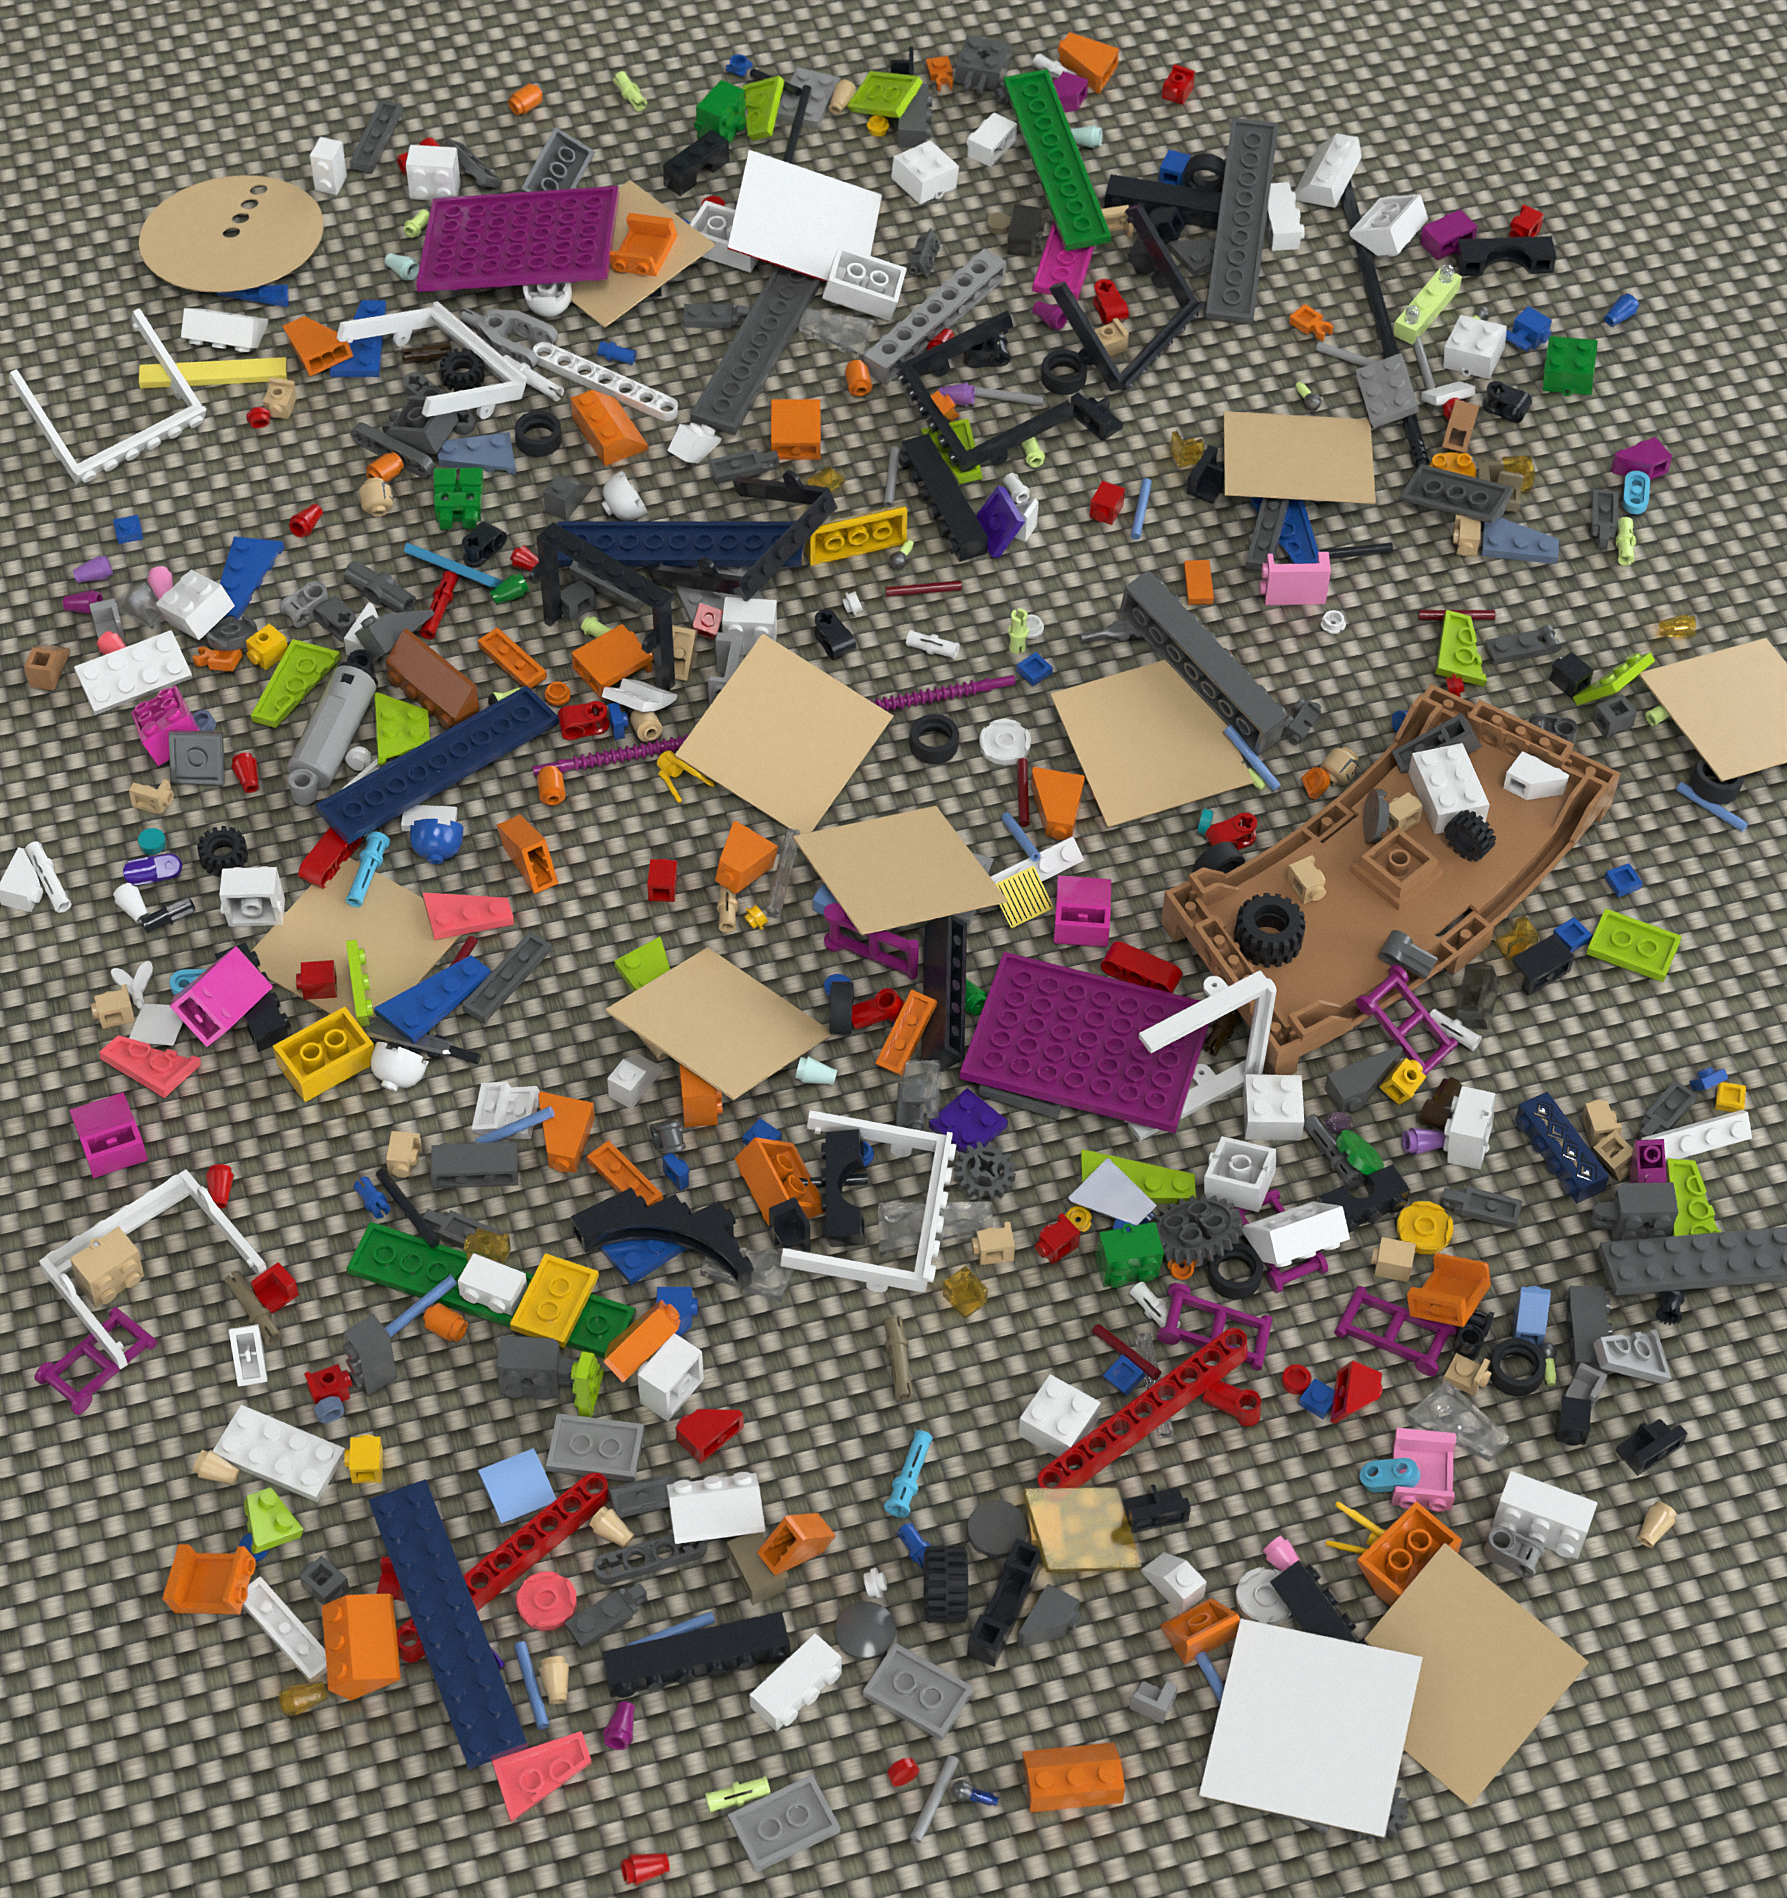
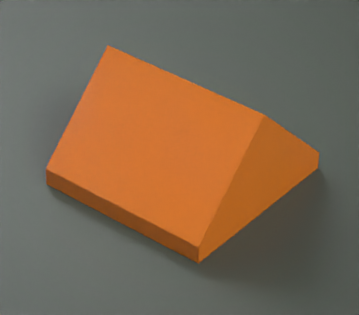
M1210 1598L1164 1622L1160 1626L1184 1665L1195 1660L1197 1654L1201 1652L1208 1653L1236 1638L1240 1618L1238 1613Z

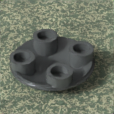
M863 1601L846 1607L840 1613L835 1625V1635L841 1651L845 1654L858 1658L882 1657L888 1652L895 1639L896 1625L894 1618L886 1608L874 1602Z

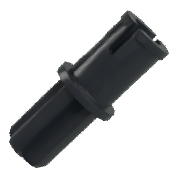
M187 897L167 907L163 905V909L140 919L148 934L169 923L173 925V921L195 912V906L192 900Z

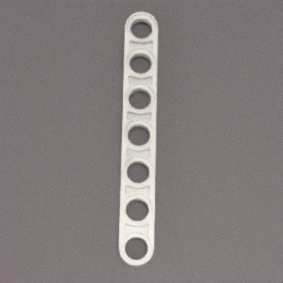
M541 342L533 347V352L539 358L537 365L590 389L615 397L617 401L662 421L674 420L678 415V403L670 396L550 343ZM540 352L550 353V355L546 357H541L538 354ZM560 361L570 362L567 366H561L558 363ZM581 370H589L591 373L587 375H581L578 372H580ZM602 379L611 380L608 384L599 383ZM623 388H629L632 390L629 393L620 392V390ZM644 397L653 399L648 403L640 401ZM669 406L672 407L673 410L669 412H664L661 410V408Z

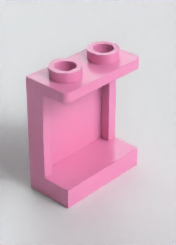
M1318 552L1316 564H1275L1273 554H1267L1266 563H1262L1261 568L1264 580L1259 581V593L1264 595L1265 605L1326 604L1331 574L1329 552Z
M1396 1428L1393 1440V1459H1412L1418 1466L1421 1477L1418 1484L1413 1488L1396 1486L1394 1491H1392L1391 1505L1409 1509L1417 1501L1424 1508L1434 1512L1451 1511L1455 1499V1492H1453V1452L1456 1445V1433ZM1402 1469L1399 1473L1402 1474L1406 1472L1407 1469Z

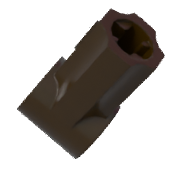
M1453 1077L1443 1078L1432 1099L1428 1098L1424 1103L1419 1115V1122L1445 1132L1447 1119H1451L1453 1114L1451 1112L1454 1096L1459 1097L1463 1086L1459 1080Z

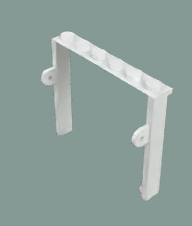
M438 301L434 302L431 308L340 322L337 339L340 342L347 341L352 343L356 339L394 333L393 342L399 347L408 343L412 330L437 326L460 347L466 348L467 352L471 349L474 354L483 359L484 367L502 382L495 385L426 397L422 414L426 417L477 408V415L481 419H486L491 416L496 404L522 399L528 378Z
M140 308L133 311L132 320L134 324L132 327L134 330L139 329L171 379L170 386L173 394L178 400L183 398L188 408L78 464L18 370L10 372V382L51 444L54 455L58 460H61L75 484L82 481L87 483L93 480L97 473L103 470L106 472L111 471L118 466L119 462L125 459L130 461L136 458L140 451L146 448L148 450L154 449L161 444L162 440L168 437L173 439L179 436L183 429L189 426L195 428L204 421L206 408L200 404Z
M1260 970L1229 987L1218 976L1206 978L1203 990L1208 998L1139 1033L1140 1041L1150 1053H1153L1255 999L1246 1060L1218 1075H1215L1209 1066L1197 1064L1193 1081L1197 1086L1189 1090L1181 1119L1243 1087L1246 1074L1262 1075L1277 989L1274 982L1270 978H1266ZM1131 1122L1128 1123V1127L1139 1141L1160 1131L1159 1129Z
M810 1110L807 1129L815 1130L814 1134L820 1135L821 1131L859 1129L863 1139L891 1144V1153L898 1157L910 1156L912 1148L935 1152L915 1272L783 1248L780 1266L867 1282L866 1287L873 1292H885L888 1286L925 1293L927 1282L933 1283L936 1266L931 1265L932 1257L937 1258L940 1241L935 1240L936 1233L941 1234L944 1217L939 1216L940 1208H946L948 1192H943L944 1184H950L952 1168H947L948 1160H954L956 1144H951L953 1133L947 1132V1135Z
M187 1170L170 1177L165 1183L153 1190H149L141 1198L129 1205L123 1206L112 1216L99 1221L88 1231L75 1236L70 1242L55 1251L49 1252L43 1259L39 1260L45 1278L53 1284L120 1370L128 1365L122 1352L123 1344L120 1341L114 1342L79 1298L71 1280L65 1274L72 1269L70 1258L88 1247L93 1238L100 1239L118 1226L127 1235L191 1195L258 1276L267 1270L265 1262L213 1202L208 1191L203 1186H200ZM97 1242L93 1243L95 1247L99 1246Z

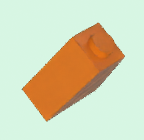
M1071 32L1058 45L1057 52L1060 53L1059 62L1062 66L1076 73L1077 76L1087 79L1088 87L1095 93L1100 94L1118 67L1119 48Z
M306 316L283 325L289 344L309 377L353 357L349 343L347 341L340 342L337 339L338 332Z
M1033 767L1031 789L1046 837H1052L1057 840L1073 837L1084 791L1085 776Z
M517 815L497 824L503 848L534 894L559 884L546 840L521 815Z
M733 822L719 860L715 881L737 894L774 867L778 846L741 823Z
M540 1091L538 1095L540 1110L551 1106L555 1114L554 1117L542 1122L549 1168H553L558 1172L576 1173L595 1120L594 1103Z
M661 1299L609 1343L603 1362L622 1382L627 1380L679 1329L681 1320L679 1319L678 1311L671 1304L666 1305Z
M819 1513L788 1515L784 1517L757 1553L776 1576L822 1554L836 1535Z

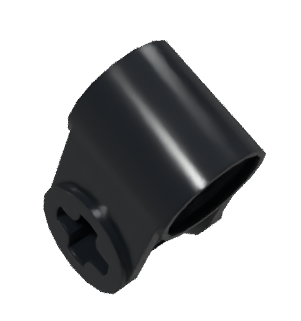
M998 334L964 351V364L969 368L975 369L1007 365L1011 361L1010 352L1006 348L1008 345L1007 338Z
M1493 381L1487 385V397L1484 398L1482 403L1484 410L1488 413L1498 415L1513 423H1519L1532 405V398L1525 391L1515 389L1500 381Z
M486 521L480 522L473 531L462 539V548L465 550L463 555L464 564L471 568L482 566L492 555L503 548L507 540L506 532Z
M823 609L816 613L814 636L832 660L856 649V642L852 633L844 626L836 613L829 609Z
M1475 1309L1465 1326L1459 1327L1454 1345L1455 1355L1457 1353L1472 1361L1477 1359L1484 1339L1490 1330L1494 1312L1485 1313Z

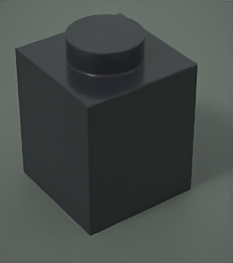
M1570 652L1565 657H1559L1555 660L1551 667L1550 681L1573 699L1574 695L1590 686L1594 670L1573 652Z
M1561 1397L1557 1409L1556 1441L1564 1442L1570 1446L1586 1444L1590 1432L1591 1400Z

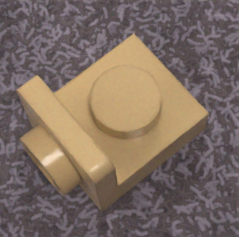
M163 779L158 789L134 782L129 789L132 807L162 815L166 806L171 805L174 797L170 781L167 779Z
M1456 1353L1444 1375L1443 1381L1475 1396L1479 1388L1485 1389L1492 1375V1372L1488 1371L1490 1360L1485 1358L1482 1365Z

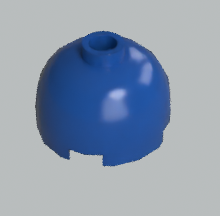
M435 818L416 820L414 825H410V844L420 857L427 859L428 863L442 864L443 860L452 858L461 848L464 826L451 820L450 825L438 823V819Z

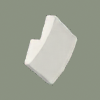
M622 678L620 688L604 687L602 697L641 712H651L673 703L677 699V694L639 680Z
M507 1081L481 1083L471 1129L472 1132L485 1135L537 1112L540 1090L537 1086L510 1087ZM534 1126L506 1138L531 1139Z

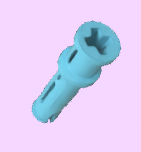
M372 831L366 837L367 845L360 852L359 858L361 863L349 894L346 897V902L350 906H362L374 872L383 863L382 855L384 850L389 847L390 839L381 832Z
M921 1430L915 1432L900 1476L896 1477L892 1482L893 1491L890 1499L885 1501L884 1509L893 1516L904 1518L910 1514L909 1505L911 1499L918 1492V1484L916 1482L930 1443L933 1440L932 1435L928 1432ZM916 1453H918V1456H917V1459H916V1461H915L914 1467H912V1464H913L914 1458H915V1456H916Z

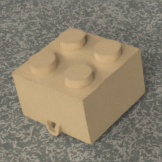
M119 1226L100 1239L93 1238L88 1247L70 1258L75 1282L95 1308L102 1304L110 1303L118 1293L126 1288L134 1287L144 1277L139 1251ZM97 1242L99 1246L95 1247L93 1243Z

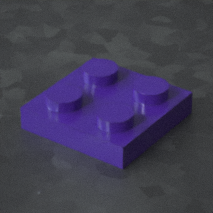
M1002 486L995 488L976 515L988 537L987 550L991 557L996 558L1002 555L1025 523L1007 489Z
M968 1088L929 1121V1128L936 1134L947 1135V1132H952L951 1144H956V1150L959 1153L965 1154L968 1145L976 1149L977 1142H981L983 1147H986L989 1142L1008 1127L1007 1119Z

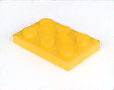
M545 1253L510 1323V1329L530 1337L554 1338L559 1347L565 1348L599 1278L598 1271Z

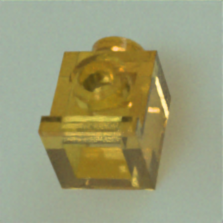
M477 1227L474 1235L469 1233L464 1243L468 1262L474 1253L504 1265L511 1250L509 1234L503 1233V1235Z

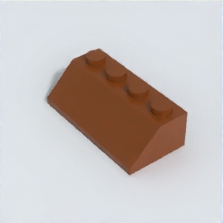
M407 628L404 629L385 661L388 681L393 686L401 688L410 700H415L422 708L428 710V715L432 714L445 729H450L479 712L476 684Z

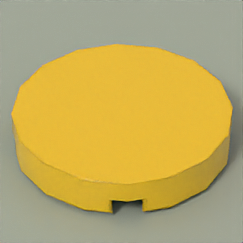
M1429 1201L1411 1203V1206H1408L1406 1209L1404 1208L1400 1212L1396 1223V1232L1399 1240L1415 1243V1252L1418 1254H1434L1442 1251L1449 1245L1454 1231L1453 1220L1445 1213V1209Z

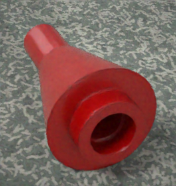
M525 545L520 548L516 547L510 557V560L513 561L512 567L530 572L539 563L538 557Z

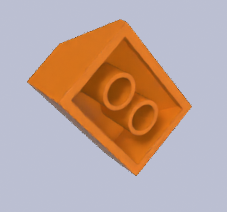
M592 389L570 398L572 419L604 466L649 449L648 444L615 397Z
M755 1137L734 1158L741 1176L745 1179L751 1191V1196L757 1202L762 1212V1217L768 1225L769 1208L793 1197L796 1198L808 1219L825 1212L822 1209V1197L817 1187L810 1181L811 1176L794 1143ZM799 1178H806L808 1185L805 1186Z
M1416 1501L1357 1559V1563L1375 1594L1392 1607L1444 1543L1456 1553H1459L1462 1539Z
M345 1595L322 1605L329 1691L352 1701L401 1680L393 1595Z
M1114 1742L1022 1751L1030 1812L1123 1803L1125 1793L1121 1758Z

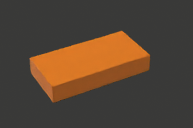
M1184 560L1188 605L1213 604L1214 596L1210 560Z

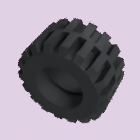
M1263 893L1261 897L1258 894L1252 896V901L1247 899L1243 906H1240L1234 931V943L1237 942L1239 944V950L1241 953H1244L1243 956L1247 961L1251 959L1253 960L1252 964L1258 966L1261 963L1264 964V967L1270 968V965L1280 967L1282 962L1288 964L1292 961V957H1297L1302 947L1306 921H1304L1305 915L1303 911H1299L1300 906L1297 903L1292 904V899L1288 897L1285 899L1281 898V894L1275 893V896H1270V893ZM1272 927L1280 932L1267 933L1260 930L1259 928Z
M927 1546L924 1551V1616L928 1623H965L968 1617V1556L964 1546Z

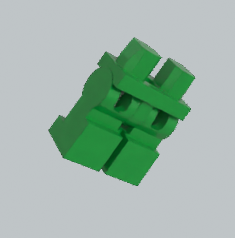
M483 467L460 468V479L457 478L456 468H434V508L436 523H439L441 530L451 529L453 522H462L464 528L475 529L477 522H481L484 492Z

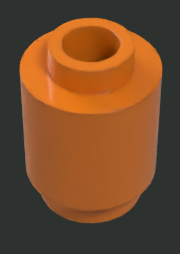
M528 83L511 94V98L508 99V105L515 115H520L521 113L524 115L542 103V91L537 85Z
M861 360L849 362L845 369L849 393L854 396L868 394L872 390L868 366Z
M395 452L385 453L367 466L366 476L368 479L381 478L388 483L401 473V470L404 468L403 461Z
M555 766L543 767L537 776L539 798L544 804L557 805L566 797L563 774Z
M440 1303L430 1306L423 1316L425 1329L449 1342L452 1340L459 1342L468 1328V1322L464 1320V1316Z

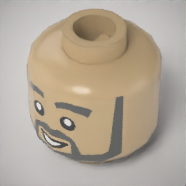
M370 478L360 487V502L364 512L374 517H381L393 507L392 488L383 479Z
M1347 747L1332 749L1320 766L1330 775L1329 785H1348L1359 771V758Z

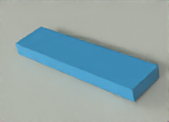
M410 543L405 545V553L495 588L503 582L501 579Z

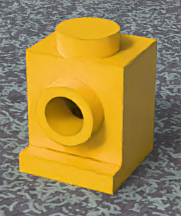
M1405 1058L1394 1066L1379 1087L1398 1105H1401L1413 1097L1414 1092L1427 1076L1422 1073L1423 1068L1420 1063Z

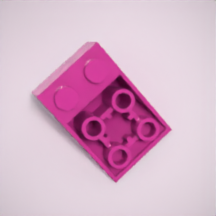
M176 685L172 688L161 690L157 697L150 701L139 703L131 711L141 742L158 766L170 760V730L200 731Z
M1058 876L1054 943L1108 947L1111 879Z
M235 946L176 994L169 1007L208 1047L228 1031L273 986L239 948Z
M124 1092L69 1110L93 1178L148 1160L141 1135Z

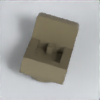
M1503 461L1478 463L1479 477L1477 478L1491 482L1497 481L1499 472L1505 471Z
M1500 471L1496 483L1513 488L1505 511L1519 512L1521 487L1524 480L1522 474Z

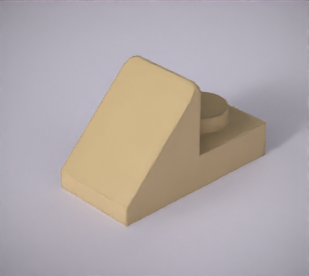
M672 625L675 679L688 681L697 658V653L694 650L698 630Z

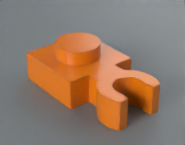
M948 56L926 59V69L930 81H936V90L941 91L942 84L948 85L949 89L952 90L953 70Z
M1306 304L1289 317L1291 325L1306 335L1312 331L1320 341L1325 340V332L1330 335L1333 333L1334 326L1329 322L1323 321V315Z
M936 391L930 396L949 421L953 422L960 416L954 409L956 406L955 402L948 394L944 396L940 391Z
M199 647V655H193V661L195 666L202 667L208 665L211 670L233 671L243 655L241 649L220 651L210 650L208 647Z

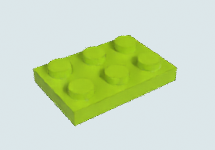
M869 71L847 107L853 113L900 118L923 82L919 76Z
M1605 908L1586 954L1664 983L1682 936Z

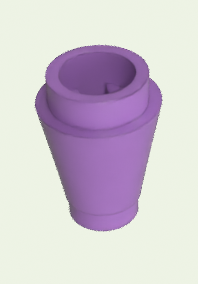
M968 382L939 387V391L944 396L948 394L956 405L968 407V405H973L975 402L974 385H969Z
M98 555L73 569L78 584L106 580L108 576L113 575L107 556L100 557Z
M1410 1128L1409 1131H1404L1402 1134V1146L1405 1153H1411L1414 1156L1444 1148L1446 1136L1443 1131Z

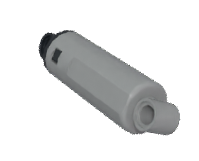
M355 650L349 654L347 662H342L335 666L288 762L287 770L289 772L288 780L293 801L299 805L311 804L317 799V790L327 789L332 784L378 688L373 656L367 650Z

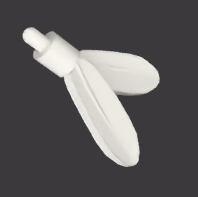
M146 961L141 964L134 980L124 970L113 968L111 970L113 981L120 988L121 985L126 984L128 993L132 996L133 1004L138 1009H141L144 1003L143 992L153 973L152 963Z

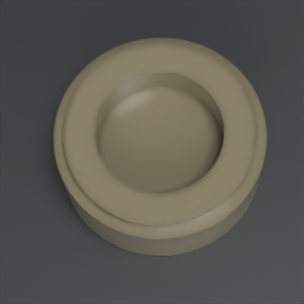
M993 213L987 219V229L992 234L1003 235L1009 232L1011 228V219L1005 213Z

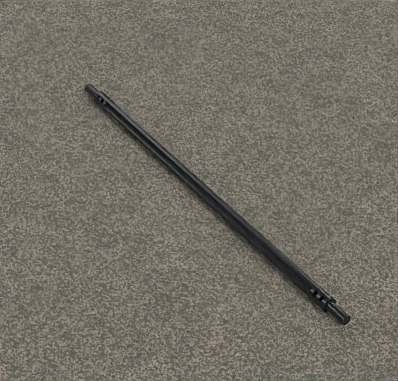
M1350 179L1341 199L1351 231L1361 220V215ZM1353 239L1386 359L1399 354L1371 251ZM1416 413L1402 418L1415 466L1418 468L1420 464L1428 466L1429 458Z

